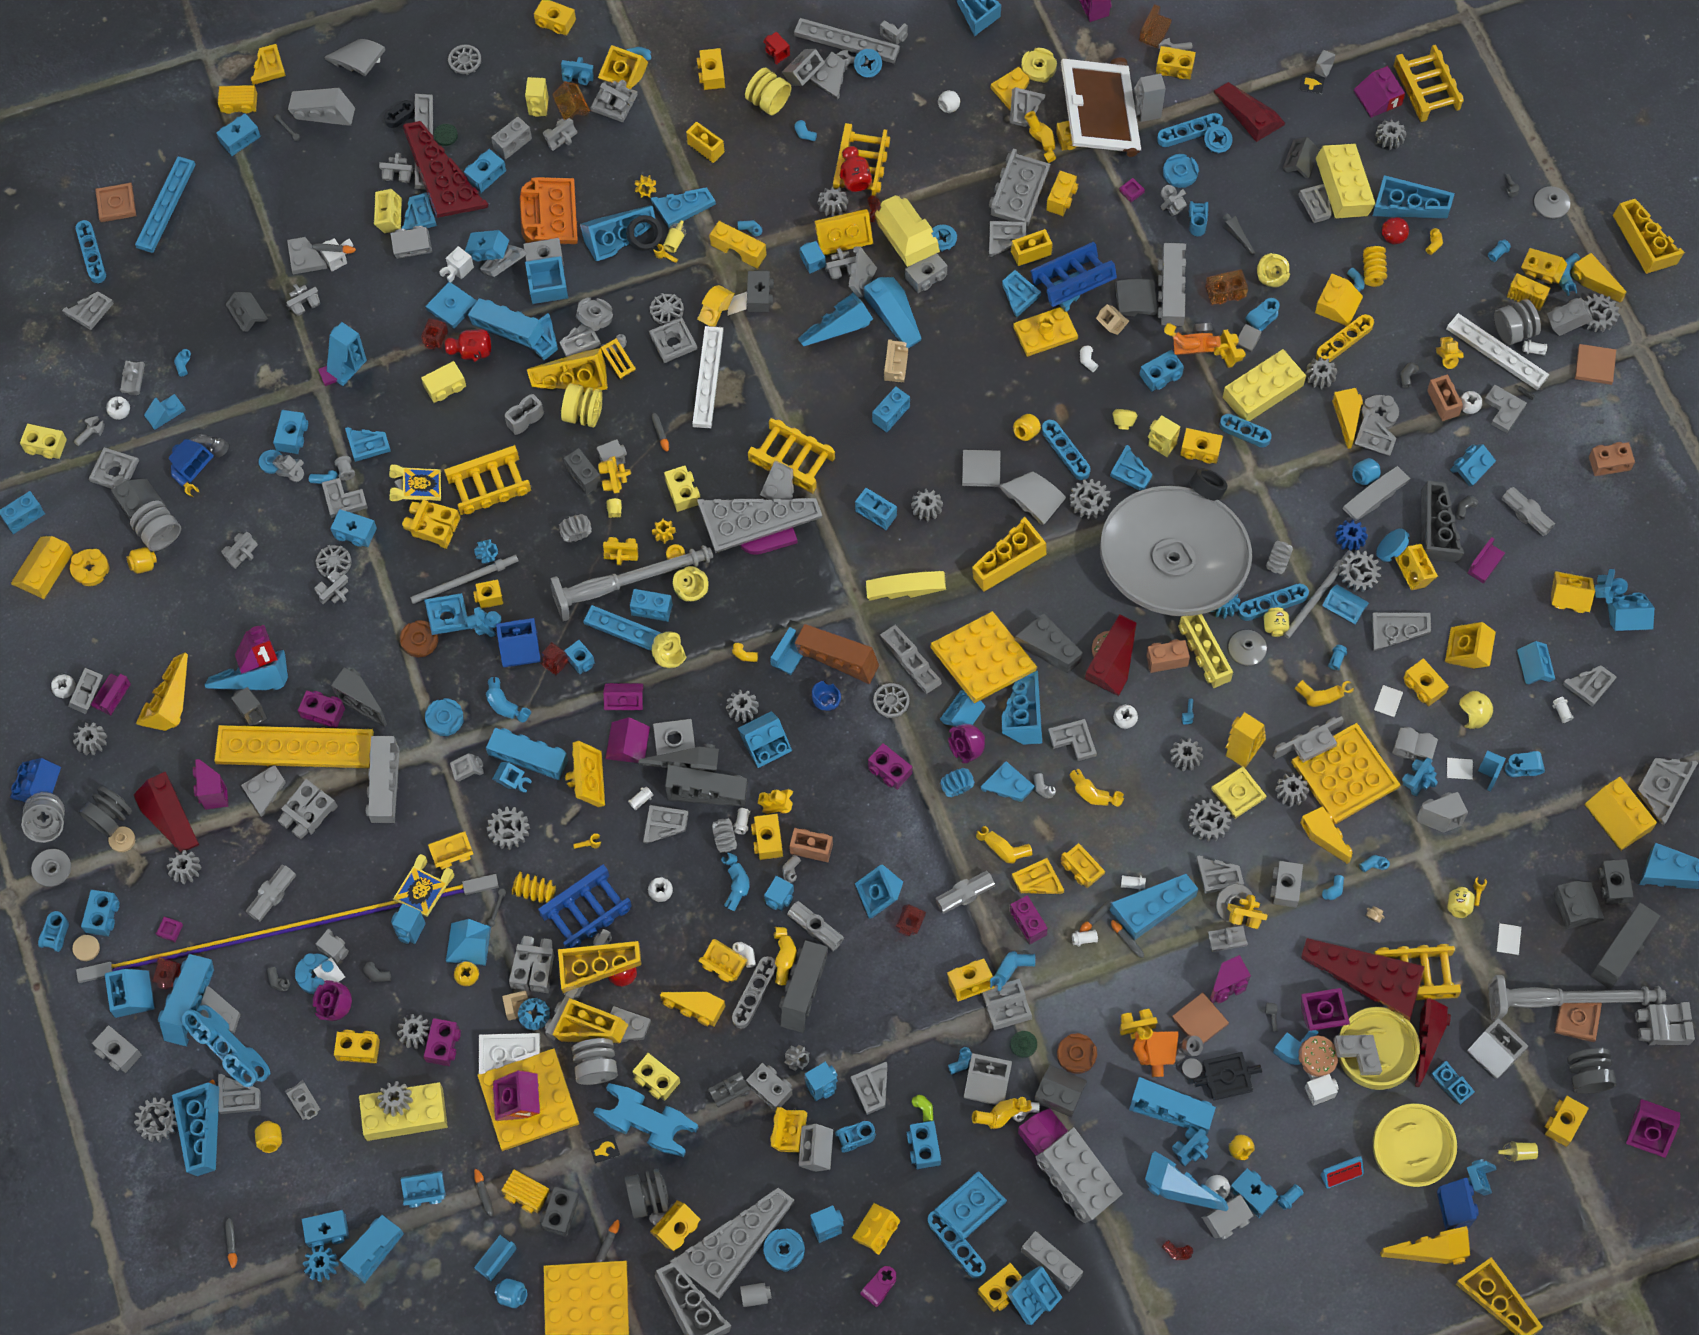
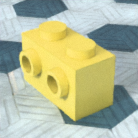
M454 361L421 377L423 386L433 403L442 401L447 396L458 393L466 387L465 379Z

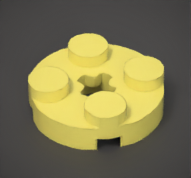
M1035 48L1034 51H1028L1024 54L1021 68L1030 80L1045 83L1055 74L1057 61L1051 51L1044 48ZM1041 62L1042 67H1037L1035 64Z

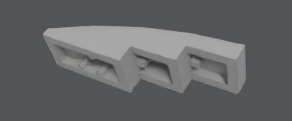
M1397 466L1360 492L1342 509L1357 521L1378 508L1383 501L1393 496L1396 490L1406 485L1411 478Z
M896 625L880 634V637L896 659L926 694L942 684L941 679L930 668L929 663L918 652L917 647Z

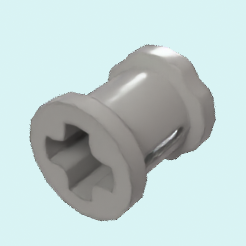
M342 456L334 461L340 473L338 475L340 480H350L355 476V471L352 470L350 465L351 458L349 456Z

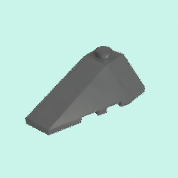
M704 744L703 747L639 759V765L668 768V765L716 773L719 749H716L715 745Z

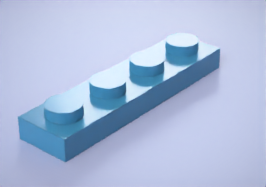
M591 605L584 619L585 625L650 651L654 638L661 633Z

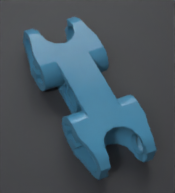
M200 1005L196 1011L189 1009L181 1017L182 1023L190 1035L200 1044H207L223 1061V1068L243 1086L252 1087L256 1081L263 1082L271 1074L269 1066L253 1048L245 1047L229 1031L227 1021L211 1007ZM206 1010L209 1018L202 1016L201 1011ZM190 1014L193 1015L197 1021L195 1025H191L188 1022V1016ZM224 1042L227 1044L228 1049L225 1048ZM257 1066H261L264 1069L262 1077L255 1071ZM244 1073L252 1077L250 1082L245 1081Z
M608 1084L606 1087L607 1091L619 1099L618 1105L612 1110L596 1108L593 1112L596 1117L612 1129L627 1134L630 1126L650 1135L647 1144L663 1153L684 1157L685 1149L673 1141L674 1135L680 1130L696 1132L699 1128L698 1124L690 1120L682 1112L665 1106L662 1114L642 1105L645 1096L629 1087Z

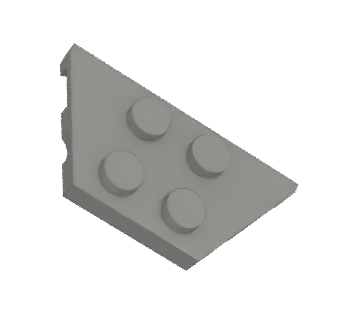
M1661 758L1653 760L1637 790V794L1662 825H1665L1698 764L1697 761L1680 762V760L1676 759L1665 760Z

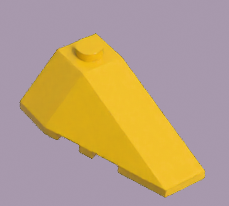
M601 348L584 351L527 369L532 387L567 389L571 383L583 386L584 392H586L588 387L593 388V392L595 389L605 390L608 388L606 365Z
M183 653L173 658L162 676L164 681L153 690L152 693L155 696L150 704L148 702L145 703L136 724L166 731L170 728H175L180 723V716L183 711L188 654Z
M1465 1226L1443 1231L1434 1239L1425 1236L1416 1240V1244L1408 1241L1383 1248L1380 1252L1381 1257L1460 1265L1465 1263V1260L1470 1256L1468 1229Z

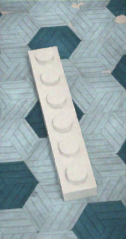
M1459 313L1448 324V331L1534 389L1538 390L1548 378L1549 374Z
M705 326L693 427H712L723 339L722 327Z

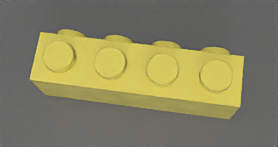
M1203 615L1181 616L1178 625L1182 635L1186 636L1189 649L1194 651L1198 666L1204 669L1206 681L1211 683L1213 688L1230 682L1233 671Z

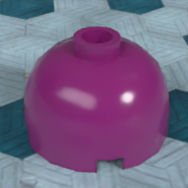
M960 724L949 730V733L951 732V737L948 738L950 749L956 758L960 756L963 760L961 761L962 763L972 762L981 756L985 748V736L976 726Z
M326 980L324 981L326 983L319 985L314 993L313 1007H316L317 1010L315 1015L321 1020L337 1021L348 1014L352 1004V996L350 990L344 984Z

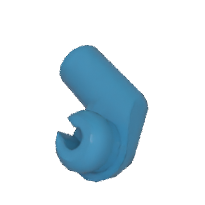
M754 220L738 221V230H748L754 236L762 234V227Z
M183 349L179 352L174 360L177 372L181 377L188 374L185 367L191 356V352L188 349Z
M1373 855L1359 864L1363 872L1371 868L1386 870L1390 866L1387 858Z

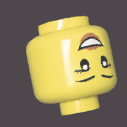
M1283 608L1268 609V612L1264 614L1265 631L1271 633L1273 637L1283 636V633L1289 630L1288 613L1283 611Z
M1458 887L1452 890L1448 896L1447 908L1449 912L1458 918L1467 917L1474 909V894L1465 887Z

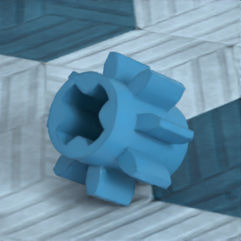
M490 539L477 542L478 546L474 549L476 559H480L482 563L495 561L494 557L498 554L496 544L491 543Z

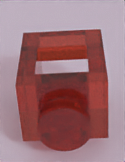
M431 318L428 319L421 336L425 347L429 349L441 348L444 338L448 334L447 324Z
M552 642L542 652L544 661L541 665L554 675H557L568 663L566 652Z
M909 904L904 905L896 927L900 929L899 933L910 937L911 934L915 935L918 933L926 912ZM907 918H909V919L911 920V924H910V925H907V924H906V919H907Z
M158 958L153 982L157 983L156 987L168 990L169 987H173L175 978L179 977L182 964L165 958ZM164 971L167 972L166 978H163Z

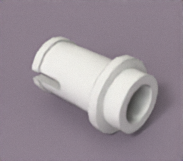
M1531 340L1524 341L1522 351L1526 352V354L1534 353L1545 356L1547 344L1531 342Z
M1564 697L1553 701V708H1556L1562 723H1566L1574 718L1567 705L1568 701Z
M648 787L640 788L641 791L628 800L634 810H637L648 799H652L653 793Z
M738 809L736 823L733 825L734 832L737 834H745L748 831L747 824L750 815L748 809Z
M1122 875L1121 888L1145 890L1146 878H1142L1141 875L1140 877Z
M1096 930L1075 931V933H1072L1073 945L1079 947L1081 944L1097 943L1098 936Z

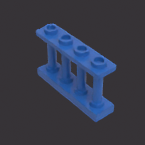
M1094 242L1030 271L1034 285L1043 283L1048 288L1049 304L1052 307L1117 278L1115 264L1112 260L1103 264L1097 258V247ZM1091 261L1095 268L1086 271L1082 264ZM1075 268L1080 275L1070 278L1066 272ZM1059 275L1064 282L1054 285L1049 279Z
M604 864L538 909L543 920L552 919L567 939L563 942L565 949L579 947L581 941L587 937H593L597 934V930L603 926H609L616 917L625 915L632 907L630 899L626 898L622 901L608 883L609 873ZM596 885H601L616 905L607 912H605L591 893V889ZM580 896L586 898L599 916L592 923L587 921L575 905V900ZM564 907L569 908L583 927L574 935L558 915L559 911Z

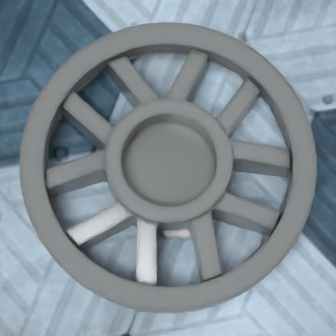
M471 45L455 47L448 56L450 68L455 73L466 75L476 72L475 70L481 64L479 50Z
M661 293V295L655 297L650 305L651 317L662 325L671 322L670 316L679 319L684 313V305L675 294ZM668 317V321H663V318Z
M327 545L328 547L321 549L315 561L319 573L327 577L331 569L337 571L339 568L343 570L340 573L343 576L349 571L352 563L348 550L341 545ZM330 550L331 554L327 555L325 552ZM344 563L348 565L347 567H344L341 564Z
M895 683L882 685L874 694V707L880 715L886 718L900 717L907 711L909 706L908 692L901 685ZM892 687V692L888 693L887 688ZM894 688H898V689H900L901 691L895 693V689H894ZM884 689L885 695L879 694ZM905 694L906 697L899 698L898 696ZM877 697L884 699V701H876V700H877ZM899 706L902 710L899 711L896 707ZM886 707L889 708L888 713L883 712Z

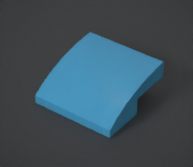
M1042 1266L1029 1272L1007 1291L1008 1297L1028 1325H1032L1044 1311L1050 1312L1062 1299L1061 1294Z

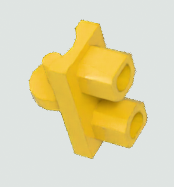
M1228 329L1223 330L1220 336L1221 345L1214 348V355H1221L1227 367L1230 368L1236 362L1242 361L1246 354L1243 349H1236V345L1239 343L1237 334H1230Z
M1452 337L1440 338L1441 347L1436 348V353L1442 357L1444 367L1453 369L1458 364V357L1464 358L1463 352L1458 349V342L1453 341Z
M615 456L609 457L608 460L598 464L600 474H610V479L602 481L603 490L619 493L620 489H622L621 481L622 483L627 482L626 476L631 474L630 469H624V464H619L617 467Z
M609 537L608 541L603 543L604 559L617 560V565L620 566L622 565V560L638 561V544H636L635 539L628 538L625 543H620L617 538Z
M776 789L772 790L769 794L765 792L760 793L758 804L763 806L762 812L765 814L774 812L784 814L790 812L793 803L789 798L793 791L789 789L779 791Z
M1247 895L1246 899H1240L1239 903L1244 905V907L1228 903L1227 909L1231 911L1229 922L1241 925L1243 917L1248 916L1246 926L1258 929L1261 920H1267V914L1254 909V907L1259 908L1260 906L1259 902H1255L1254 895Z
M1150 1009L1139 1011V1021H1133L1132 1013L1121 1014L1120 1034H1130L1131 1040L1135 1039V1032H1137L1138 1027L1145 1029L1147 1025L1151 1029H1155L1158 1023L1157 1018L1153 1017Z

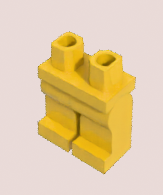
M422 500L421 503L412 502L409 511L415 517L414 519L405 517L402 523L403 528L410 531L413 537L437 543L440 547L447 549L453 536L452 532H455L461 519L458 510L435 503H428L426 500Z

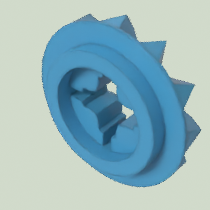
M864 49L856 55L854 67L861 76L874 77L881 70L882 58L877 51ZM865 56H866L869 60H875V61L871 64V69H872V70H870V68H868V66H865V67L862 66V65H864V63H866V60H865L866 58H865Z
M1222 125L1211 126L1205 132L1204 140L1206 147L1211 152H1217L1218 154L1226 152L1232 145L1231 132ZM1215 136H1217V138L1223 137L1220 141L1221 144H1219V142L1213 143Z
M937 225L932 228L933 238L936 237L939 249L942 252L946 249L950 250L951 247L955 246L957 234L952 227ZM939 234H940L943 238L946 237V242H943V240H939V238H940Z
M529 998L519 1007V1021L527 1029H541L550 1018V1008L546 1005L545 1001L538 998ZM536 1006L537 1013H540L541 1015L536 1016V1018L532 1022V1015L528 1012L532 1011Z

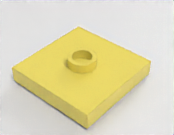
M1243 766L1211 788L1234 819L1267 797Z

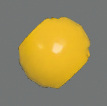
M464 961L459 963L454 970V979L462 986H471L478 980L479 970L472 962ZM463 972H469L470 976L463 975Z
M1236 1135L1228 1145L1231 1156L1236 1160H1246L1254 1151V1143L1247 1135Z

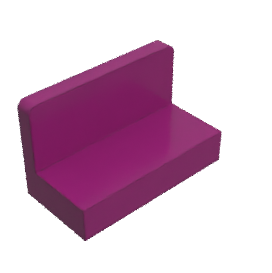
M1493 537L1484 546L1468 571L1469 575L1483 584L1505 555V552L1493 545L1495 540Z
M110 674L91 703L92 707L111 716L131 685L128 678L122 674L118 677Z
M605 684L603 692L604 710H643V684Z

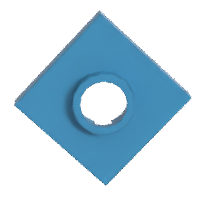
M462 593L425 599V607L432 635L470 629L467 624V612ZM444 612H451L454 615V619L450 618L444 621L440 619V616Z

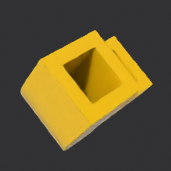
M720 285L712 287L702 301L703 307L697 320L710 327H716L722 311L728 310L735 293Z

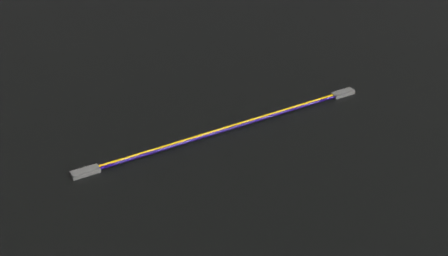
M493 874L462 881L463 884L446 888L440 898L459 893L469 895L499 888L497 875ZM389 901L117 964L107 962L76 969L77 979L79 983L105 978L104 973L130 969L189 954H196L401 907L402 904L396 901Z

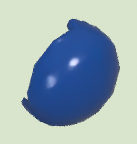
M820 681L812 688V701L817 708L831 711L839 706L841 693L834 684L828 685L824 681Z

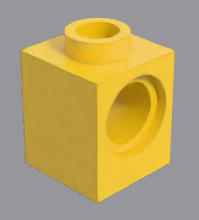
M498 580L476 584L477 591L473 593L475 602H479L481 609L503 604ZM485 593H492L488 597L483 596Z

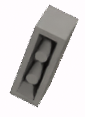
M1036 1231L1022 1246L1021 1252L1038 1267L1042 1266L1046 1273L1068 1292L1083 1275V1271Z

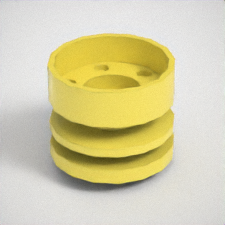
M762 68L750 80L745 91V98L755 106L760 105V109L769 115H775L788 100L791 84L781 77L777 78V75L769 69Z
M570 383L565 391L562 403V421L575 424L580 416L581 425L585 426L588 424L589 427L594 428L602 410V390L595 389L593 392V388L588 387L584 394L583 386Z

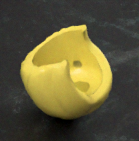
M1269 253L1264 255L1257 266V275L1260 282L1269 287H1280L1287 282L1290 277L1287 259L1278 254Z
M685 567L677 571L673 577L675 593L684 601H697L708 591V578L697 567Z
M668 631L660 633L654 638L651 651L658 665L666 668H675L685 661L687 657L685 656L678 633Z
M1471 691L1460 699L1459 705L1469 716V723L1464 726L1465 728L1478 729L1489 722L1493 714V704L1485 694Z

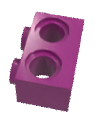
M306 690L298 713L303 719L337 728L345 707L342 700L337 697L331 696L330 698L324 696L321 692ZM312 703H318L313 708L309 707ZM331 708H334V709H335L334 712H332V713H327V711H328L329 709H331Z
M884 743L868 759L869 771L875 776L879 775L882 777L884 783L891 788L894 787L898 790L912 775L913 766ZM883 759L886 761V763L880 765L877 763V761ZM894 771H898L901 773V775L893 776L891 773Z
M1028 895L1010 904V913L1029 945L1047 936L1048 928Z
M433 1018L424 1053L426 1062L450 1066L451 1060H455V1042L459 1041L461 1030L456 1022ZM442 1031H451L448 1036H441ZM439 1049L446 1050L442 1056H437L436 1052Z

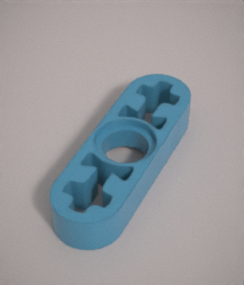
M1225 414L1221 417L1220 429L1223 432L1259 447H1266L1270 444L1271 432L1268 429L1232 414ZM1228 421H1231L1229 426L1225 425ZM1242 427H1248L1251 432L1249 434H1243L1240 431V429ZM1262 435L1266 436L1263 440H1260Z

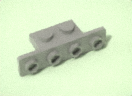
M1341 716L1337 719L1333 717L1325 725L1315 726L1304 735L1299 734L1288 743H1280L1275 747L1273 757L1277 759L1295 750L1301 761L1305 762L1336 747L1337 742L1331 732L1342 726L1343 717Z

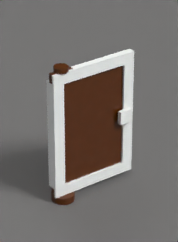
M1119 57L1111 60L1110 64L1062 59L1061 67L1072 146L1126 151L1127 156H1136L1141 151L1127 60Z

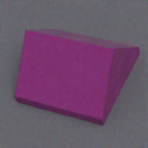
M630 717L612 722L606 759L639 763V759L646 756L650 727Z

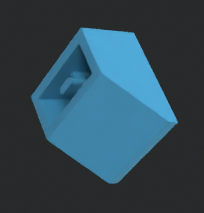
M1639 592L1632 593V595L1615 593L1613 602L1607 603L1610 624L1615 631L1653 629L1655 608L1645 594Z
M772 711L737 728L757 768L792 751L780 720Z
M122 969L104 973L109 1008L115 1018L155 1009L149 971Z

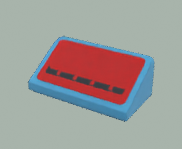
M1361 1156L1324 1169L1321 1173V1178L1325 1187L1331 1188L1362 1176L1364 1169Z

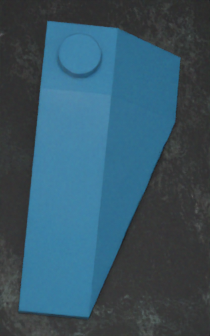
M650 205L601 217L580 224L584 242L595 261L614 256L618 253V250L630 244L626 235L628 225L638 216L648 215L655 218L653 206ZM645 222L639 223L634 229V236L637 237L643 234L652 226Z
M879 277L864 286V298L900 342L907 343L906 347L910 348L921 341V336L905 291L894 277Z
M853 292L834 306L836 310L833 313H826L822 317L823 319L820 324L811 326L798 340L803 346H807L865 328L873 318L863 302Z
M284 650L275 652L278 660L242 674L238 668L235 671L234 669H228L210 676L205 683V687L215 689H245L248 687L249 690H269L273 688V690H278L285 685L288 679Z
M1156 1151L1152 1153L1145 1178L1149 1186L1148 1190L1155 1196L1161 1195L1166 1199L1222 1211L1229 1209L1223 1197L1204 1184L1199 1186L1198 1182L1188 1172L1182 1174L1176 1168V1164Z

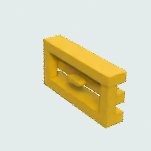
M617 338L601 347V351L620 380L631 372L636 371ZM612 345H616L617 349L619 350L624 360L630 367L628 370L626 369L625 365L619 358L618 354L616 353ZM607 348H609V350L615 357L616 361L622 368L623 373H621L618 367L616 366L615 362L606 350Z

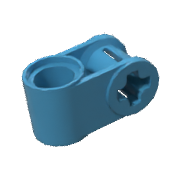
M1190 201L1189 203L1190 233L1194 236H1202L1206 231L1208 202L1193 203V201Z
M1275 298L1266 299L1257 308L1248 313L1245 321L1253 328L1263 331L1278 317L1280 307L1278 300Z
M1533 751L1511 755L1504 767L1505 773L1510 777L1543 774L1545 769L1541 752Z
M54 911L47 916L43 931L39 937V947L53 948L57 952L62 949L64 938L69 928V921L61 912ZM62 919L59 925L54 926L56 920Z
M862 1121L835 1132L842 1145V1152H849L857 1147L871 1143L876 1136L875 1128L869 1121ZM868 1128L872 1132L869 1136H863L861 1131Z

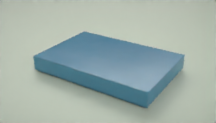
M978 1171L942 1202L934 1212L963 1241L1000 1209L1007 1200Z

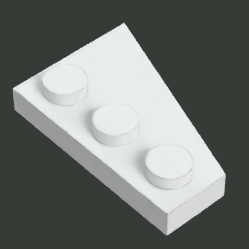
M540 1033L479 1035V1074L540 1054Z

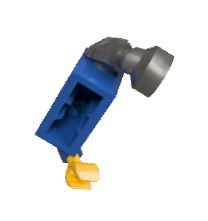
M203 434L194 436L189 440H183L180 445L177 444L173 447V453L169 456V460L172 463L171 476L181 487H185L186 494L193 497L190 494L191 489L194 488L197 492H199V489L188 482H192L213 456H223L227 452L229 444L223 438L212 439V437Z

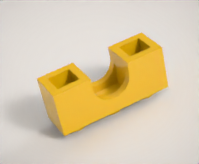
M718 221L710 233L711 246L727 253L729 248L740 254L743 262L755 268H758L766 257L765 243L721 221Z

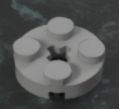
M585 298L578 304L576 319L591 330L598 331L600 328H604L611 323L613 309L609 303L597 298L595 301L591 300V298Z
M1374 395L1365 400L1361 410L1362 420L1366 410H1368L1387 430L1393 427L1399 417V408L1391 396ZM1382 410L1384 413L1383 416H1380L1375 412Z

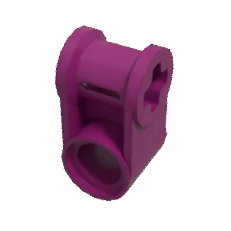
M890 1266L882 1267L873 1279L867 1283L860 1295L875 1307H878L896 1282L895 1270ZM884 1273L885 1275H887L888 1273H890L891 1280L887 1279L886 1281H883L882 1274Z

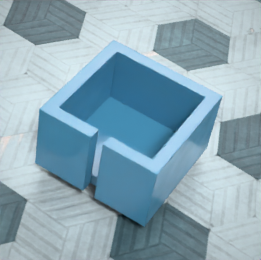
M561 256L525 262L532 304L568 299Z

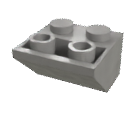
M1448 792L1443 794L1440 799H1429L1423 802L1416 820L1418 823L1444 833L1462 826L1468 811L1458 792L1453 794Z
M1498 1018L1483 1032L1467 1052L1497 1080L1524 1054L1529 1046Z
M972 1053L964 1099L997 1105L1000 1101H1005L1012 1061Z

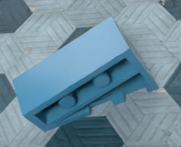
M956 0L974 36L1001 17V4L997 0Z
M341 322L333 328L330 334L327 372L337 378V383L344 386L367 359L359 333Z
M1655 843L1650 850L1639 885L1652 884L1661 887L1666 885L1676 886V888L1699 889V859Z
M381 1215L371 1223L370 1228L339 1261L346 1270L363 1283H366L404 1233L398 1226Z

